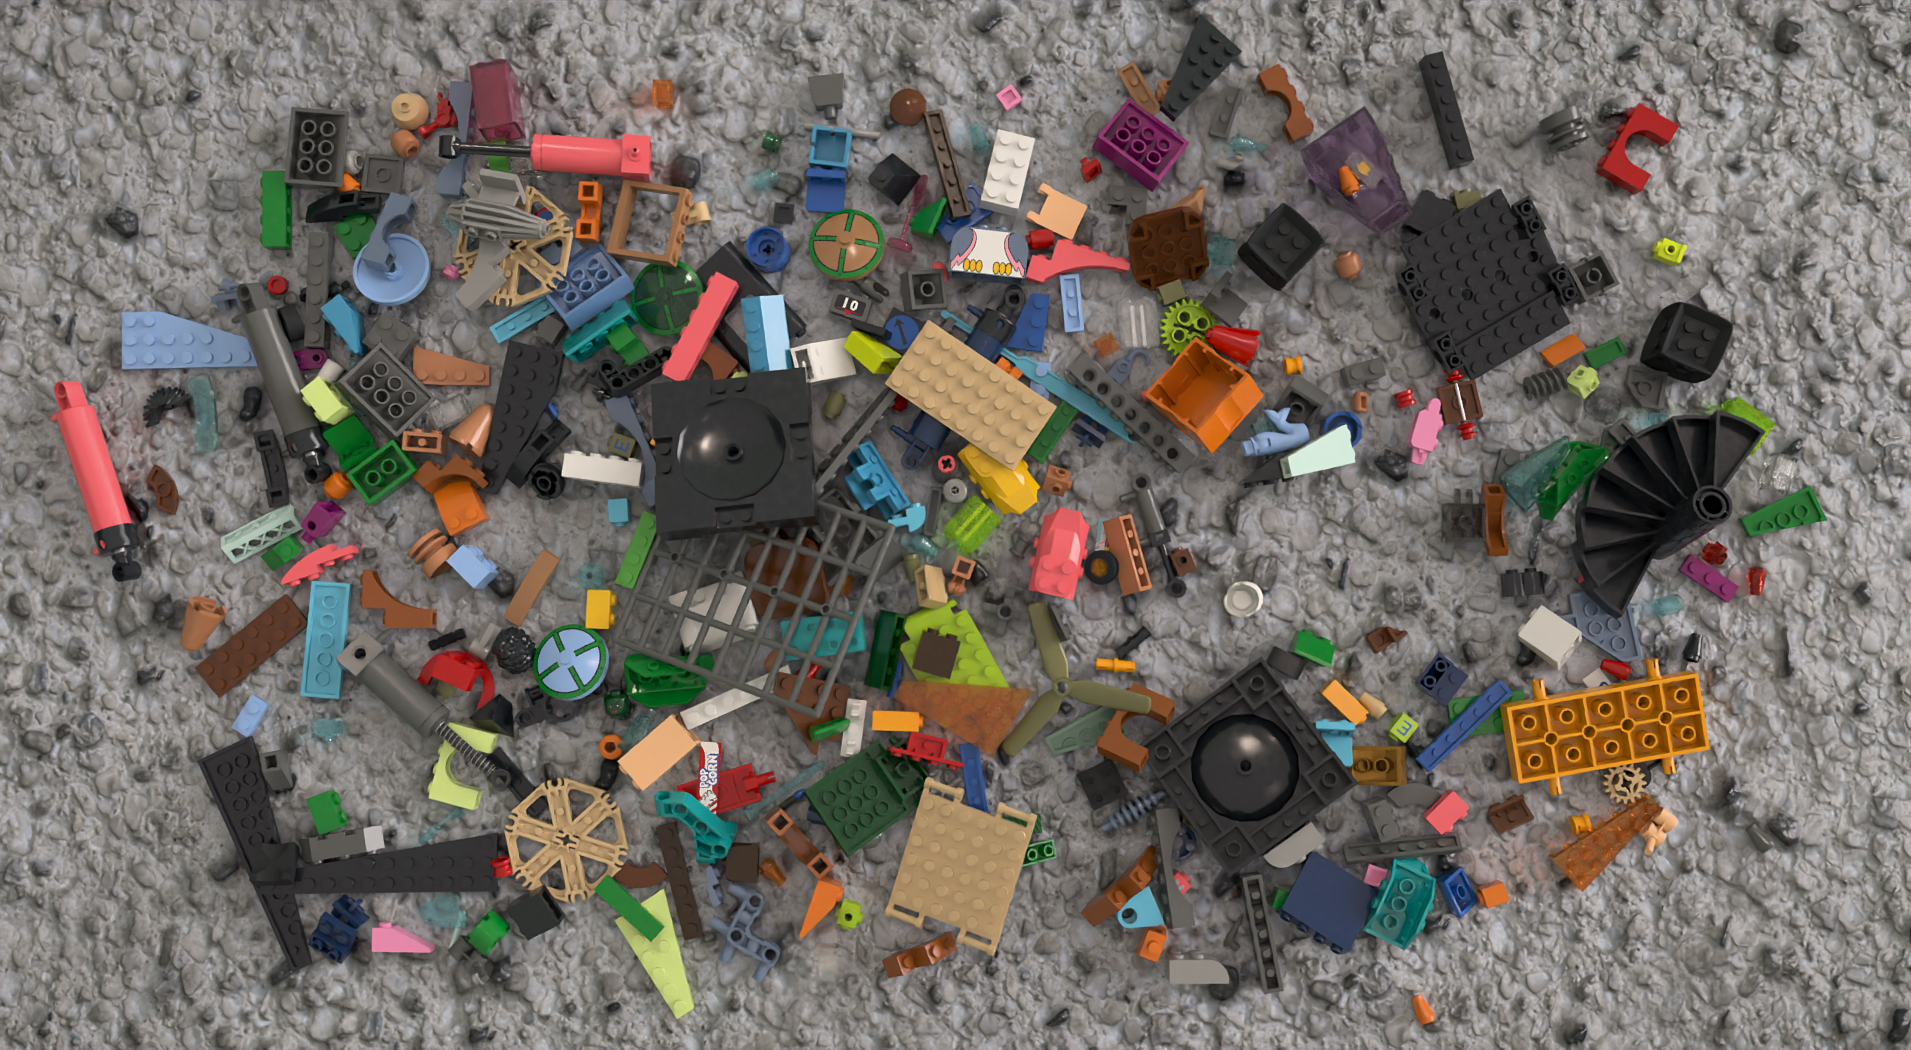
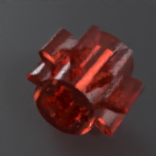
M1718 541L1715 544L1710 542L1702 550L1704 554L1702 559L1711 566L1714 564L1720 565L1727 559V553L1725 552L1728 549Z

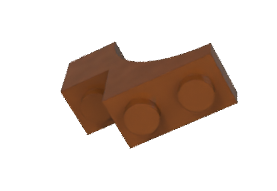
M457 454L443 468L438 463L433 465L428 460L412 476L432 495L443 486L454 482H471L483 489L488 484L483 478L485 474L478 468L474 470L471 468L473 466L471 461L466 457L462 459Z
M1482 484L1479 505L1483 513L1479 533L1488 556H1508L1509 552L1504 527L1506 494L1502 484Z
M950 931L920 945L895 952L882 959V963L888 978L903 976L915 968L932 965L958 949Z

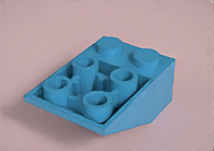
M338 294L321 307V310L324 312L322 316L329 324L332 323L336 328L334 332L340 339L344 338L347 342L345 346L352 354L355 353L358 357H364L369 353L368 346L362 342L366 337L363 315L351 300Z

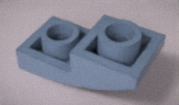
M709 864L706 871V882L713 907L723 902L722 898L724 895L720 887L716 888V884L721 881L722 873L718 866Z

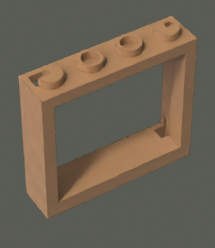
M624 179L606 252L618 259L676 267L678 258L681 257V245L685 240V229L689 223V212L693 205L692 199L694 194L683 187ZM638 190L679 196L665 255L624 249Z

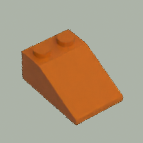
M460 481L450 483L434 493L441 518L450 536L457 537L491 520L474 484L471 482Z
M826 876L818 880L799 937L803 938L835 906L836 902L840 903L845 889L841 887L843 882Z

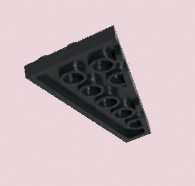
M1201 14L1196 20L1194 29L1191 32L1159 109L1172 122L1242 53V50Z

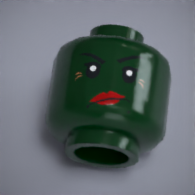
M621 689L610 690V694L604 697L606 715H609L612 719L625 717L630 711L628 694L621 692Z

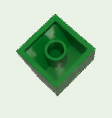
M1306 629L1296 631L1287 652L1321 667L1330 668L1335 646L1330 644L1331 640L1321 636L1320 639L1313 637L1314 633Z

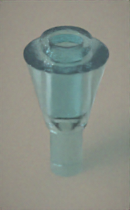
M1239 133L1232 137L1230 144L1233 152L1253 150L1265 152L1267 147L1266 144L1256 143Z

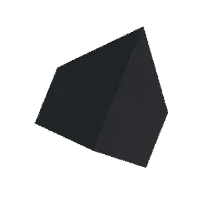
M500 693L469 717L471 721L482 729L514 738L512 703Z

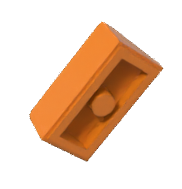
M1572 333L1540 353L1548 367L1552 368L1584 350L1586 347Z

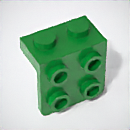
M351 415L323 431V437L339 455V463L343 471L355 468L360 462L378 451L377 441L356 415Z

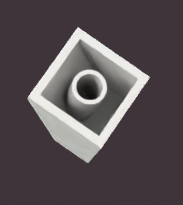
M1541 605L1539 609L1535 608L1529 616L1531 619L1528 623H1523L1517 631L1519 633L1518 639L1559 671L1582 642L1581 631Z

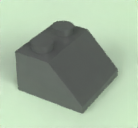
M944 269L907 271L900 274L904 312L948 307Z
M1296 374L1272 410L1278 413L1281 409L1289 407L1290 411L1286 421L1293 424L1304 423L1308 427L1324 406L1329 394Z

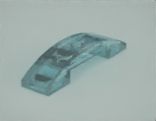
M208 375L189 378L190 395L194 398L197 434H194L195 453L214 452L217 449L218 416L212 382Z

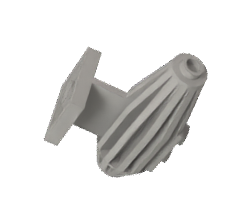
M481 168L478 175L483 186L478 197L452 202L448 209V220L472 238L479 237L489 241L500 242L516 239H543L549 234L550 230L546 219L515 207L516 204L525 205L527 200L519 177L516 174Z

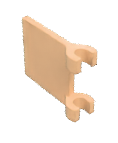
M1042 183L1037 192L1047 196L1039 215L1029 210L1025 220L1072 240L1087 206Z

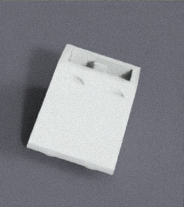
M847 337L806 344L790 349L795 368H806L811 386L857 374L852 354L844 348Z

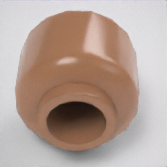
M405 129L393 134L391 147L399 156L412 158L419 152L420 142L410 131Z
M1348 250L1336 257L1337 260L1334 265L1341 278L1353 280L1360 276L1359 272L1363 269V265L1357 253Z

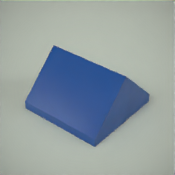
M1462 866L1435 878L1450 913L1455 917H1463L1478 902Z

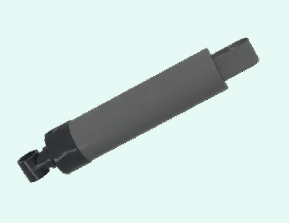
M260 283L240 284L237 287L236 293L243 312L232 318L231 322L233 324L242 323L284 435L287 449L281 455L283 457L290 456L292 459L303 458L302 460L307 466L304 470V477L308 483L317 484L324 482L332 474V469L329 464L323 463V456L319 452L326 450L329 444L323 437L324 430L314 414L315 409L312 406H308L302 399L304 395L300 390L306 385L276 307H270L265 291Z

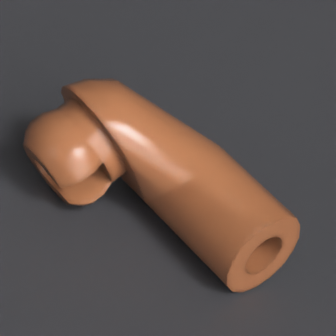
M778 650L770 652L763 664L768 672L771 670Z

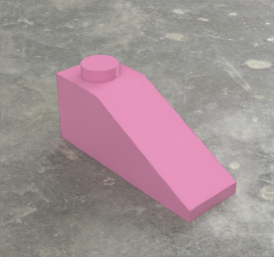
M380 922L379 925L372 928V952L430 953L436 949V945L398 925H391V922Z

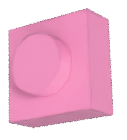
M1012 84L996 94V98L1006 112L1022 102L1021 96Z
M1368 863L1362 882L1379 887L1381 880L1386 878L1388 870Z

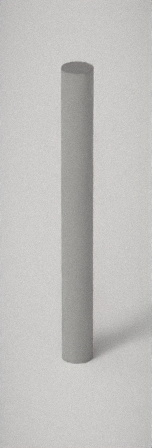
M806 121L804 124V129L813 130V125L831 127L832 133H834V128L852 130V135L856 137L876 140L880 138V132Z

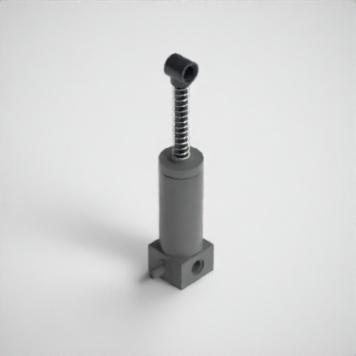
M364 630L335 658L339 668L359 685L361 683L365 685L423 738L426 739L434 733H439L440 737L447 740L451 747H454L455 750L459 751V754L466 757L470 764L473 763L474 767H477L478 770L483 772L482 774L486 775V780L491 783L494 790L502 792L510 787L511 777L508 771L501 769L499 766L494 767V764L492 765L490 761L488 762L486 758L478 753L479 751H476L475 748L471 747V744L469 745L456 731H453L452 727L450 728L448 724H445L451 711L386 654L385 648L381 644L390 636L387 631H383L374 639ZM499 776L507 779L502 785H498L495 782Z

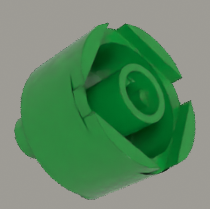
M491 909L464 939L481 954L488 955L496 945V940L501 941L511 927L505 919L495 910Z

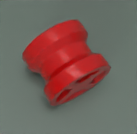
M1412 389L1393 395L1394 399L1398 402V409L1417 404L1416 400L1412 397Z
M501 856L491 860L490 863L494 868L493 875L495 878L506 877L513 873L512 867L509 865L511 861L509 856Z

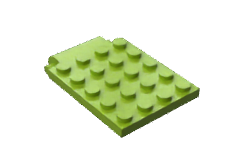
M954 598L947 601V604L941 608L932 609L924 607L908 616L904 626V634L907 633L910 640L901 644L900 648L944 728L1011 691L967 609L955 615L953 614L951 608L957 605ZM928 627L939 630L938 634L945 636L946 633L957 635V639L961 641L950 679L912 668L923 629L927 630Z

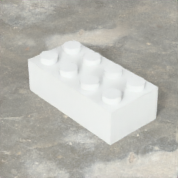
M998 129L979 208L1016 217L1035 138Z
M571 450V454H564L561 476L572 480L642 489L645 479V465L639 459L628 458V461H624L623 458L618 456H609V459H606L601 454L590 453V456H586L583 452Z

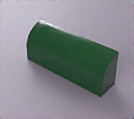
M879 609L863 685L892 691L907 615Z

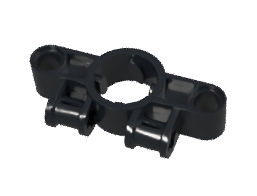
M602 681L600 684L602 686L601 694H596L593 691L581 699L572 700L575 703L574 710L571 714L563 715L564 718L558 717L552 712L551 696L545 693L539 685L532 688L527 687L525 688V695L530 707L516 714V723L520 727H528L547 719L554 722L570 721L577 717L582 709V705L604 697L608 693V685ZM524 713L529 714V723L523 721L522 716Z

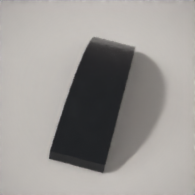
M273 429L255 432L253 436L256 450L260 452L268 488L265 491L269 508L288 505V479Z

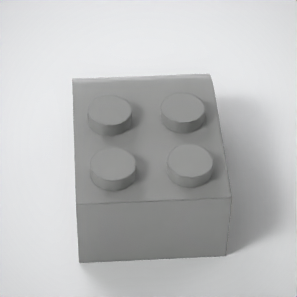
M1308 820L1260 856L1275 867L1285 868L1295 862L1297 864L1301 863L1306 859V854L1319 850L1322 847L1321 844L1325 841L1312 822Z
M1171 950L1170 953H1165V977L1169 984H1229L1227 970L1212 954L1201 953V950H1189V953H1182L1181 950Z

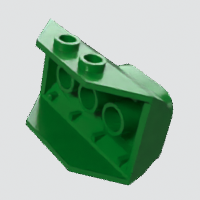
M1582 441L1555 443L1531 472V499L1536 502L1541 518L1550 521L1554 520L1570 497L1583 485L1588 484L1595 469L1609 457L1608 448Z
M641 653L629 655L624 661L628 696L648 708L688 704L706 688V677ZM713 654L698 655L694 665L712 671L714 666ZM672 656V657H675V658H678V659H680V660H683V661H686V662H687V659H688L689 656Z

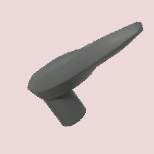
M1243 914L1239 916L1227 933L1223 942L1224 947L1230 946L1234 951L1240 948V945L1234 939L1242 922Z

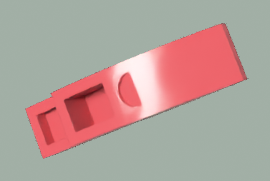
M333 544L319 548L297 562L286 573L281 583L282 585L295 587L300 585L302 580H316L320 578V574L325 573L324 568L335 565V561L342 559L344 562L354 559L353 555L359 554L357 546L350 545L338 549L337 545Z

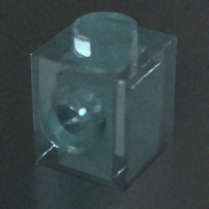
M312 718L311 738H322L323 742L334 741V738L341 737L344 730L341 718Z

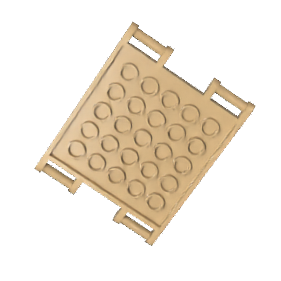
M927 777L884 916L888 918L894 917L913 924L918 929L923 927L926 916L961 928L956 943L961 945L964 943L987 952V955L994 956L1037 815L1033 813L1027 814L999 802L995 816L961 804L964 789L959 787L956 789L934 781V778ZM931 788L955 796L954 801L930 793ZM1003 814L1027 821V827L1002 818ZM899 905L918 912L919 916L916 918L895 910V906ZM967 931L991 939V944L989 945L966 936Z

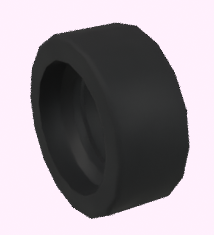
M292 304L278 308V313L289 342L303 340L305 331L295 305Z

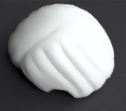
M1240 581L1228 588L1223 604L1229 614L1236 617H1248L1261 608L1263 594L1261 589L1253 582Z

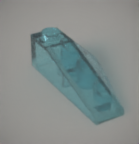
M1566 435L1517 463L1508 472L1504 473L1501 478L1503 489L1522 511L1527 512L1541 496L1539 491L1544 483L1549 484L1554 468L1558 469L1570 452L1569 437Z

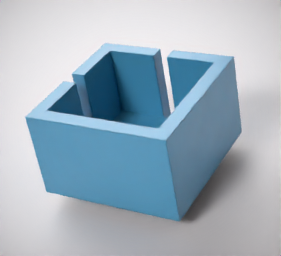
M813 125L812 146L810 147L808 162L810 168L812 166H820L823 169L830 170L832 167H837L848 173L853 136L852 130L834 128L835 136H832L831 127Z

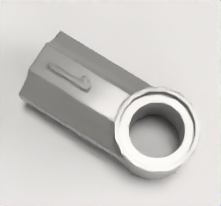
M487 620L478 638H475L470 645L468 653L486 662L492 655V644L503 628Z

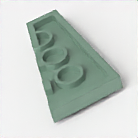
M1100 706L1044 736L1053 755L1075 750L1086 745H1094L1099 735L1104 734L1108 720L1114 717L1115 709ZM1124 724L1121 732L1124 736H1128L1130 734Z

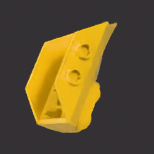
M969 443L957 454L970 472L968 477L974 485L978 483L982 488L980 492L986 500L990 498L1003 515L1006 513L1020 515L1037 502V490L1041 487L1028 472L1029 466L1023 459L1015 470L1011 471L972 443Z

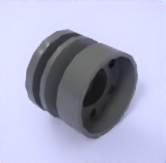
M1578 106L1561 110L1539 122L1544 135L1552 133L1554 135L1546 141L1547 144L1556 143L1549 147L1551 153L1574 148L1590 137L1588 132L1580 133L1586 129L1585 125H1575L1582 119Z

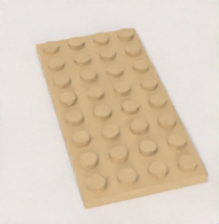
M930 320L926 322L885 382L886 386L1011 471L1015 470L1057 408L1056 405Z

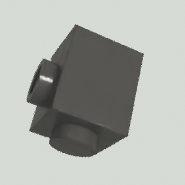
M547 315L544 321L541 320L537 325L536 334L540 336L539 341L549 346L551 343L556 346L568 327L552 316Z

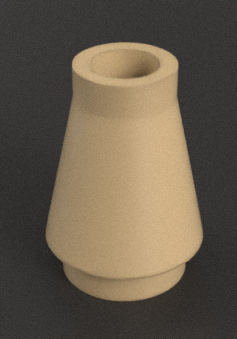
M1367 692L1358 699L1364 708L1369 711V715L1377 720L1387 710L1384 706L1385 703L1369 695Z

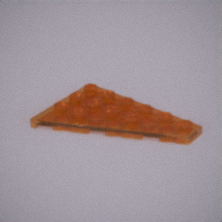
M903 679L893 697L993 756L1032 691L1028 688Z

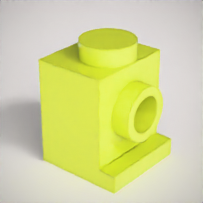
M1663 238L1654 244L1652 258L1673 267L1681 262L1687 245H1681Z

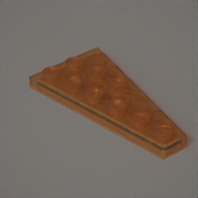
M1646 793L1641 798L1636 799L1634 803L1628 804L1627 809L1621 813H1614L1611 815L1612 818L1610 820L1598 823L1578 836L1577 841L1572 844H1565L1562 846L1563 849L1556 854L1553 852L1548 857L1583 892L1661 807L1652 796Z

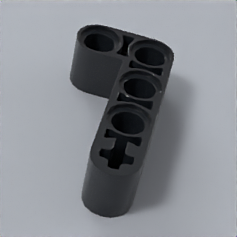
M661 347L621 371L613 361L609 359L602 360L598 364L599 379L613 397L621 398L662 375V366L666 360L670 359L672 347ZM647 366H654L653 369H648V368H646V367H647ZM604 370H610L611 372H609V373H604L603 371H604ZM632 375H637L638 377H637V378H631L630 376H632ZM616 384L622 385L619 388L614 387Z

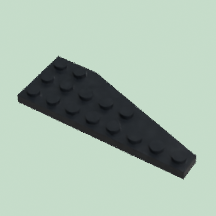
M509 340L481 469L485 474L483 478L488 484L484 489L478 485L477 490L491 494H498L507 479L505 475L527 445L539 424L541 416L546 412L549 407L548 404L558 391L565 359L564 353Z

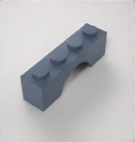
M391 192L389 198L386 199L384 209L377 218L376 227L370 234L366 248L362 251L361 258L368 267L385 272L390 271L396 255L389 247L388 239L395 228L412 222L418 208L412 197Z

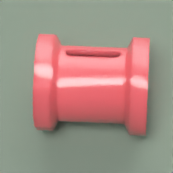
M946 455L939 459L938 467L942 473L949 474L955 469V462L952 456ZM948 460H950V465L952 467H947L946 469H944V465L942 462H947Z

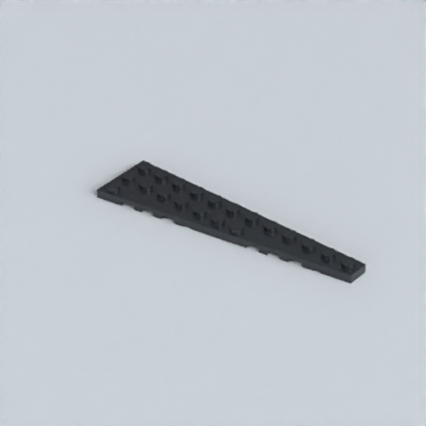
M253 735L197 761L249 878L254 864L256 843L281 844ZM253 885L292 973L312 964L295 894H259L260 886Z
M498 832L297 867L294 885L260 886L259 894L498 891V878L494 877V868L490 862L498 857Z

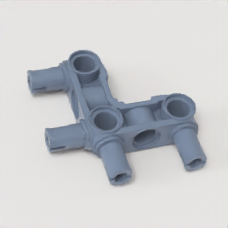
M732 882L727 892L742 899L743 902L735 919L729 924L714 916L709 924V927L724 934L726 944L718 959L728 964L735 950L740 949L759 960L760 963L752 978L762 982L768 970L776 964L781 953L777 944L768 938L764 939L756 935L751 930L755 917H758L763 908L765 895L759 890L746 889ZM758 896L761 903L754 905L751 902V897ZM734 930L740 931L742 938L735 939L732 932ZM773 949L776 952V957H768L766 950Z

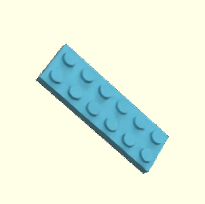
M312 581L300 696L341 699L344 671L339 668L335 658L347 645L353 584Z

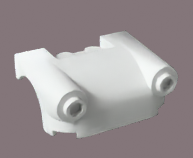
M741 571L734 573L737 576L745 578ZM720 582L698 589L689 610L706 616ZM734 582L727 584L713 619L731 625L746 587ZM687 590L669 596L670 604L681 607ZM750 598L738 628L753 633L759 626V616ZM685 617L679 632L685 651L691 652L703 623ZM710 626L699 652H709L722 647L728 632ZM735 635L732 643L744 638Z

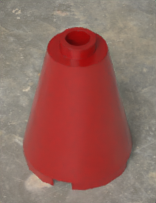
M1213 325L1212 328L1207 329L1205 339H1207V344L1239 364L1249 367L1247 361L1252 362L1259 344L1256 337L1257 335L1261 336V331Z

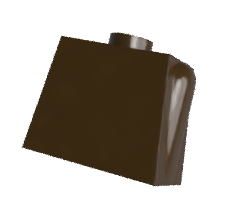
M760 842L732 843L726 857L723 858V868H726V879L728 881L758 883Z

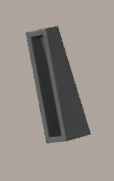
M930 487L923 530L924 535L935 536L943 490L941 487Z

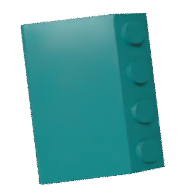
M618 300L611 306L612 308L609 311L599 313L596 316V320L592 323L587 322L580 327L581 330L579 332L568 335L564 339L565 342L562 343L566 357L579 365L605 347L609 341L606 335L623 322L630 328L639 323V319L625 300Z

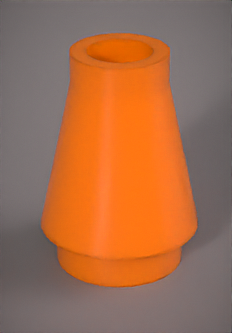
M1348 166L1337 170L1341 192L1345 196L1352 195L1360 190L1358 187L1360 184Z
M1422 994L1413 996L1411 1001L1416 1020L1421 1025L1435 1020V1013L1427 1004Z

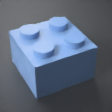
M463 544L447 560L474 589H484L499 574L496 570L498 566L492 560H486L483 556L484 552L478 546L474 547Z

